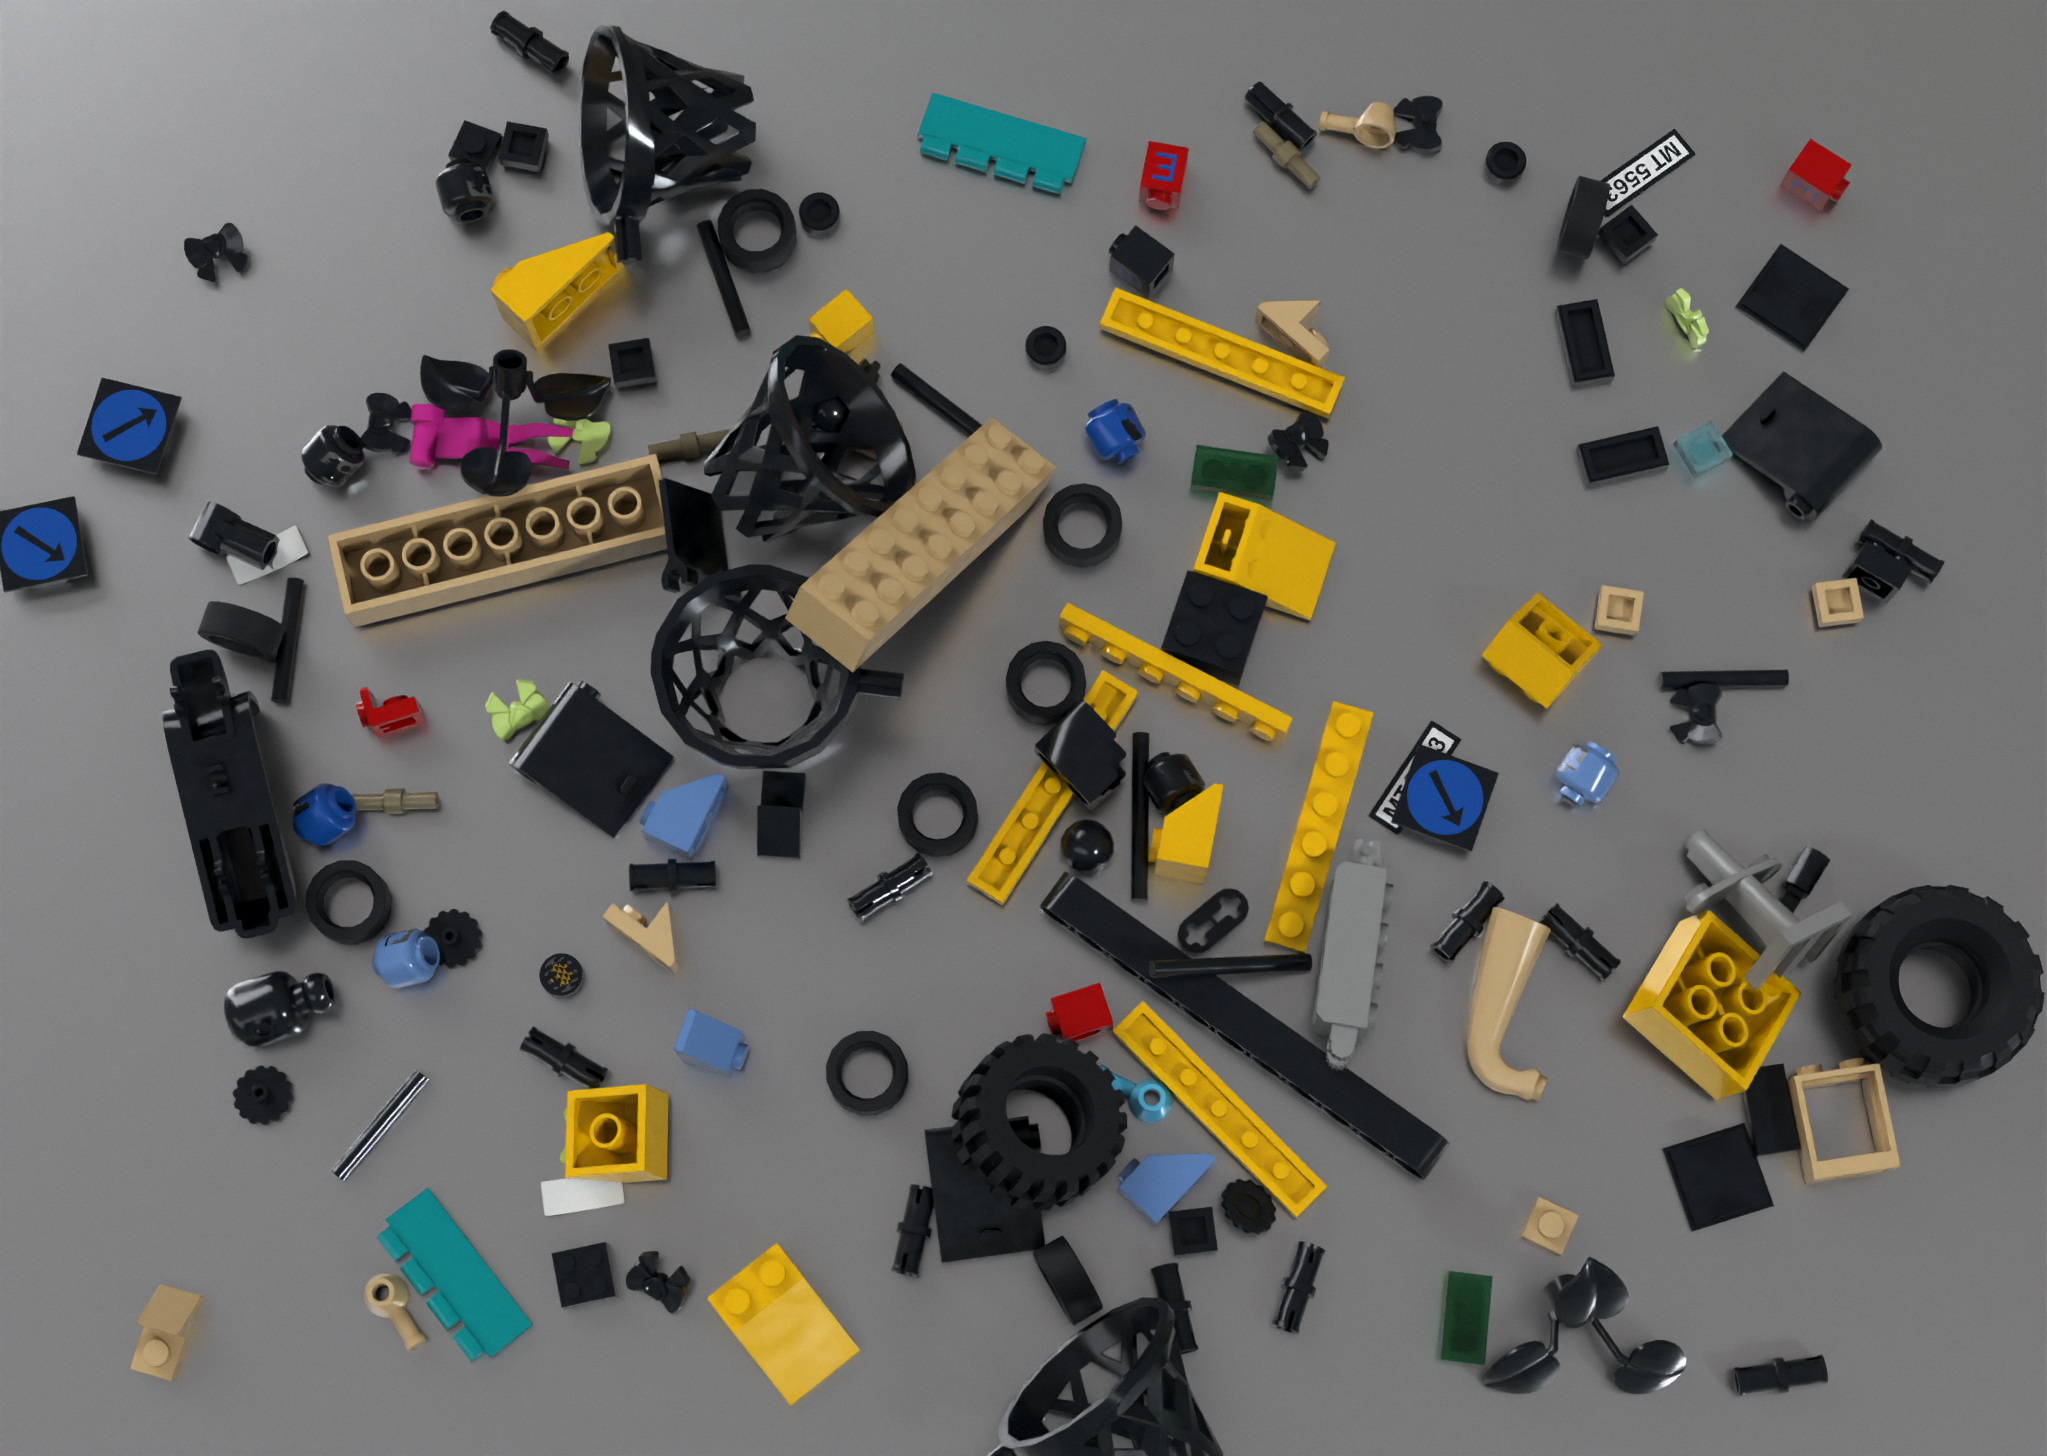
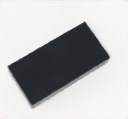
M1598 299L1558 305L1555 312L1572 387L1612 381L1615 374Z
M1658 426L1578 444L1576 448L1587 487L1664 470L1670 465Z
M1784 1064L1759 1067L1747 1091L1742 1092L1755 1156L1759 1157L1800 1150L1801 1146Z

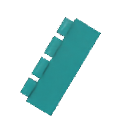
M933 92L917 133V138L923 139L920 153L948 161L952 148L958 150L955 158L956 164L987 172L990 161L994 160L997 162L993 175L1023 184L1026 183L1029 171L1035 173L1032 183L1033 187L1060 194L1064 182L1072 184L1087 139Z
M426 1188L385 1219L389 1227L376 1238L394 1262L411 1253L413 1257L404 1263L400 1270L420 1296H424L435 1287L439 1290L426 1304L446 1331H449L461 1321L464 1323L465 1327L458 1331L452 1339L470 1362H473L485 1352L489 1358H492L533 1326L429 1188Z

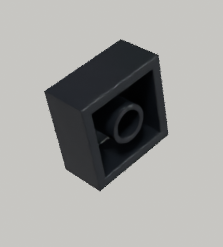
M1866 541L1854 555L1842 577L1845 579L1857 578L1859 587L1888 603L1900 590L1912 567L1908 565L1905 559L1885 552L1881 545Z
M607 1242L552 1253L561 1308L569 1309L619 1298L609 1244Z

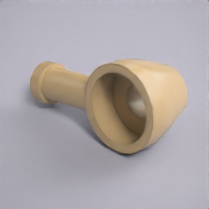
M1383 102L1370 104L1360 118L1331 114L1329 111L1323 110L1320 117L1319 130H1333L1354 134L1359 142L1368 147L1387 148L1393 144L1396 135L1394 110L1390 105Z
M378 1274L369 1280L364 1289L365 1304L373 1314L379 1317L390 1318L405 1341L406 1349L412 1351L422 1345L427 1338L424 1333H420L405 1309L409 1300L408 1286L401 1277L395 1274ZM386 1285L389 1288V1296L384 1301H378L376 1291L379 1287Z

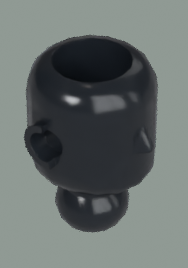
M276 971L231 986L224 998V1013L228 1027L235 1040L245 1048L253 1049L281 1040H287V1038L304 1033L308 1025V1012L324 1013L329 1011L336 1003V995L330 978L324 973L310 974L303 982L298 983L289 973Z

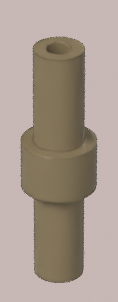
M1265 121L1261 122L1254 129L1253 134L1274 153L1272 158L1284 170L1289 168L1309 189L1319 182L1321 177L1300 157L1301 151L1290 140L1285 142Z
M726 429L697 435L696 431L680 434V439L648 445L649 455L656 454L658 460L684 455V459L701 456V451L713 449L730 430Z
M404 788L386 789L384 793L352 795L356 803V811L385 810L386 814H404L406 809H437L439 807L438 792H406Z

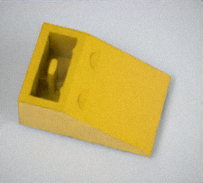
M1219 492L1193 572L1268 596L1267 607L1311 621L1336 542L1260 504Z

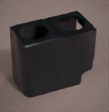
M1083 699L1034 746L1035 754L1091 811L1121 785L1120 781L1126 776V772L1120 767L1119 762L1126 757L1127 753L1114 740L1116 738L1115 731Z

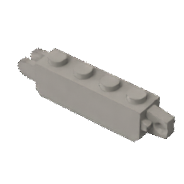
M1356 838L1350 861H1345L1335 868L1334 880L1331 883L1312 1027L1319 1036L1328 1037L1326 1062L1329 1063L1328 1066L1336 1069V1071L1338 1069L1342 1071L1343 1068L1347 1069V1066L1351 1063L1356 1042L1362 1043L1366 1030H1374L1378 1004L1370 1003L1372 988L1380 989L1383 973V964L1376 963L1377 948L1385 949L1388 934V924L1381 923L1382 909L1390 910L1393 895V884L1386 883L1388 868L1382 867V842Z

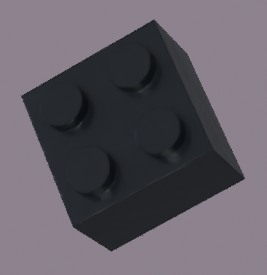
M1187 570L1161 650L1216 679L1239 686L1268 596Z

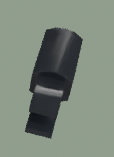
M1805 847L1782 885L1785 887V890L1778 900L1794 913L1801 898H1807L1830 859L1812 847Z

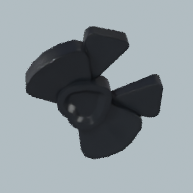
M1420 96L1414 98L1411 102L1407 98H1403L1394 108V115L1414 119L1412 122L1413 129L1396 132L1394 141L1401 149L1405 150L1410 146L1413 151L1422 154L1434 153L1440 150L1442 142L1436 131L1437 116L1443 107L1442 100L1434 96Z
M229 222L221 228L218 234L215 233L203 239L186 238L184 241V251L188 261L195 268L199 269L197 276L211 282L216 281L213 258L220 259L225 254L237 272L242 271L248 260V256L242 253L244 250L242 235L238 228Z
M378 392L372 393L366 398V405L370 415L368 416L367 430L360 437L364 445L363 447L373 452H387L391 449L394 454H398L411 441L389 430L394 425L393 420H411L412 409L405 401L399 404V401L392 395Z
M1303 411L1297 417L1295 423L1285 430L1274 429L1267 437L1269 445L1276 455L1287 461V467L1299 471H1304L1308 467L1299 449L1306 445L1320 459H1323L1327 455L1329 445L1328 440L1322 439L1324 431L1320 420L1309 411Z
M1700 683L1690 687L1688 691L1680 688L1670 699V703L1674 706L1691 709L1690 716L1693 721L1670 726V730L1682 743L1690 739L1698 744H1710L1722 738V732L1716 724V705L1722 696L1720 688L1713 684Z
M642 1252L638 1257L639 1261L634 1264L626 1276L627 1288L644 1291L645 1294L653 1299L661 1301L669 1313L676 1312L686 1299L687 1286L691 1281L684 1267L679 1266L668 1278L667 1274L657 1272L659 1252Z

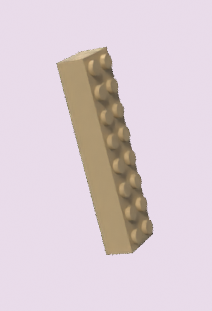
M991 417L802 584L785 619L851 672H854L1041 498L1057 467Z
M652 454L528 485L509 496L495 497L487 495L327 535L345 616L354 627L666 550L667 542L659 480L663 479V474L657 455Z

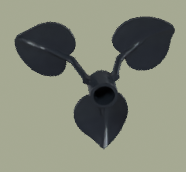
M506 349L496 353L493 357V366L489 367V373L475 364L462 361L439 360L427 355H423L420 366L422 390L426 398L440 409L456 412L467 410L472 406L474 400L484 401L491 387L502 399L498 450L488 447L473 449L465 454L460 465L461 477L467 485L481 494L495 497L509 496L522 490L529 482L532 473L531 461L526 454L517 451L506 452L510 400L518 399L526 390L527 385L534 402L544 403V409L548 415L556 419L578 421L592 416L599 409L611 384L610 377L573 373L549 374L539 378L534 384L533 372L527 371L526 356L520 351Z
M1588 1257L1577 1275L1565 1274L1558 1276L1547 1286V1292L1554 1308L1553 1311L1548 1313L1551 1323L1548 1347L1546 1348L1540 1341H1531L1511 1349L1485 1373L1481 1381L1488 1388L1513 1394L1531 1393L1547 1386L1560 1371V1363L1553 1356L1558 1351L1559 1323L1565 1324L1568 1328H1578L1587 1322L1593 1325L1613 1356L1622 1364L1614 1372L1613 1380L1618 1388L1628 1393L1646 1394L1660 1390L1675 1381L1683 1373L1687 1365L1683 1350L1675 1343L1666 1340H1654L1644 1343L1635 1348L1629 1357L1619 1350L1598 1319H1608L1620 1313L1628 1303L1629 1293L1624 1282L1613 1270L1596 1259Z

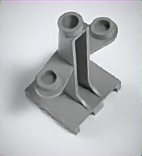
M1705 829L1696 832L1685 842V846L1689 850L1686 856L1713 884L1709 888L1703 883L1692 889L1685 896V900L1688 903L1686 909L1693 915H1696L1725 898L1762 938L1767 947L1744 976L1754 990L1761 988L1773 972L1779 978L1791 973L1804 956L1809 963L1815 961L1853 915L1841 901L1801 921L1761 884L1771 878L1781 868L1782 864L1776 858L1770 859L1767 854H1764L1755 859L1745 869Z

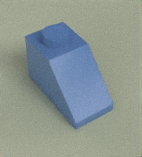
M716 773L660 793L656 803L650 801L647 804L640 819V824L644 826L642 833L646 840L692 860L729 786L726 776Z
M689 1008L674 1051L682 1062L731 1078L734 1068L741 1070L749 1045L743 1043L745 1036L741 1030Z
M1210 1153L1147 1155L1141 1163L1134 1158L1117 1176L1122 1181L1118 1186L1117 1192L1156 1227L1214 1165L1216 1159Z

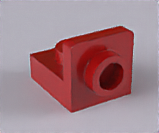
M369 688L359 689L362 702L356 703L359 719L363 728L369 726L378 738L426 723L422 707L415 696L410 698L406 695L391 697L383 702L384 706L377 707L375 697Z

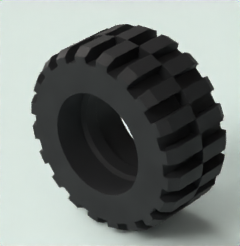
M1042 1033L1035 1041L1031 1034L1017 1036L1013 1042L1005 1041L996 1046L963 1082L958 1091L959 1098L953 1104L951 1116L954 1120L958 1121L951 1128L952 1138L955 1143L961 1142L962 1148L957 1152L962 1165L970 1164L974 1170L970 1177L978 1186L985 1182L991 1187L989 1191L990 1196L999 1201L1004 1196L1011 1198V1206L1025 1209L1031 1202L1036 1211L1049 1210L1055 1204L1063 1207L1072 1203L1077 1197L1083 1196L1110 1171L1116 1163L1115 1157L1122 1152L1125 1138L1121 1133L1127 1128V1114L1119 1111L1125 1100L1120 1089L1114 1090L1111 1084L1115 1077L1109 1068L1103 1071L1096 1064L1099 1057L1089 1050L1086 1054L1078 1050L1079 1043L1068 1038L1062 1043L1056 1042L1057 1037L1054 1034ZM1025 1089L1040 1092L1054 1100L1064 1111L1070 1124L1072 1140L1069 1152L1061 1155H1049L1035 1151L1024 1144L1014 1133L1008 1121L1006 1112L1007 1095L1011 1091Z

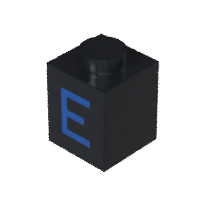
M1136 225L1128 235L1121 233L1115 239L1108 252L1111 254L1110 271L1147 298L1153 294L1171 272L1174 265L1175 253Z

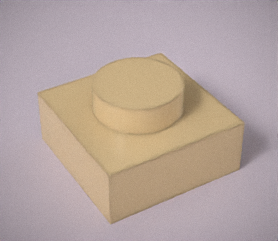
M1857 578L1818 582L1812 586L1819 627L1859 623L1864 619Z
M1602 585L1599 591L1594 629L1636 636L1639 632L1644 592Z
M1538 1197L1519 1238L1557 1256H1561L1579 1215Z

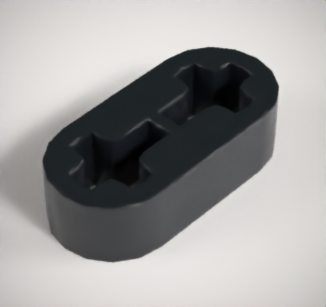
M1231 888L1217 892L1189 915L1179 926L1177 943L1180 949L1193 957L1203 956L1210 952L1246 920L1249 910L1246 897L1240 891ZM1225 900L1227 903H1232L1235 900L1239 904L1236 910L1238 917L1234 919L1232 916L1227 915L1217 923L1214 917L1221 911L1222 905L1220 901ZM1207 923L1212 927L1204 935L1205 945L1201 946L1197 942L1191 945L1187 943L1186 940L1189 937L1187 928L1192 926L1197 931Z

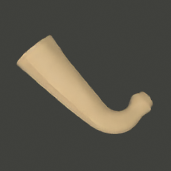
M1493 907L1481 952L1471 1004L1467 1034L1468 1058L1476 1076L1492 1090L1516 1095L1528 1102L1530 1098L1539 1101L1548 1077L1541 1075V1072L1535 1068L1523 1071L1513 1069L1503 1060L1500 1053V1045L1551 929L1525 916Z

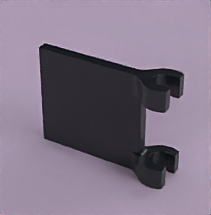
M667 478L659 480L668 550V561L662 573L661 583L665 591L677 593L680 592V577L682 584L693 587L698 584V573L709 576L728 570L721 512L713 501L711 493ZM741 592L725 597L738 599L741 597Z

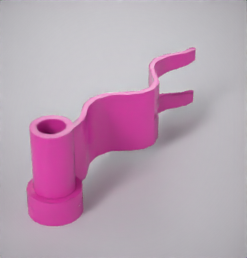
M412 405L410 423L414 425L409 461L411 465L434 467L435 458L459 459L463 458L471 450L481 447L498 450L500 423L476 417L449 418L445 417L444 409H440L435 405ZM544 423L508 425L506 452H522L529 457L531 464L569 469L570 461L537 450L509 448V445L536 437H573V428Z

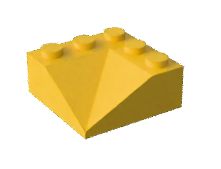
M1707 910L1678 922L1622 1018L1715 1100L1747 1091L1802 992L1784 976L1779 978L1775 972L1770 975L1761 988L1754 990L1744 976L1760 955L1714 913Z

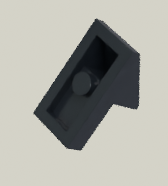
M763 771L761 804L757 807L758 857L800 860L806 773Z

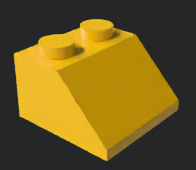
M1537 592L1506 622L1481 656L1490 662L1491 667L1497 673L1507 676L1521 687L1524 694L1530 700L1540 703L1547 709L1563 693L1603 644Z
M1213 784L1165 816L1163 829L1154 828L1148 856L1149 862L1156 863L1154 875L1204 884L1209 867L1224 785Z
M648 1084L567 1091L565 1178L625 1183L667 1180L669 1094Z

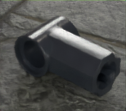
M207 501L188 537L191 542L211 553L220 556L223 553L228 554L261 570H264L274 560L280 540L275 534L243 521L235 512L212 501Z

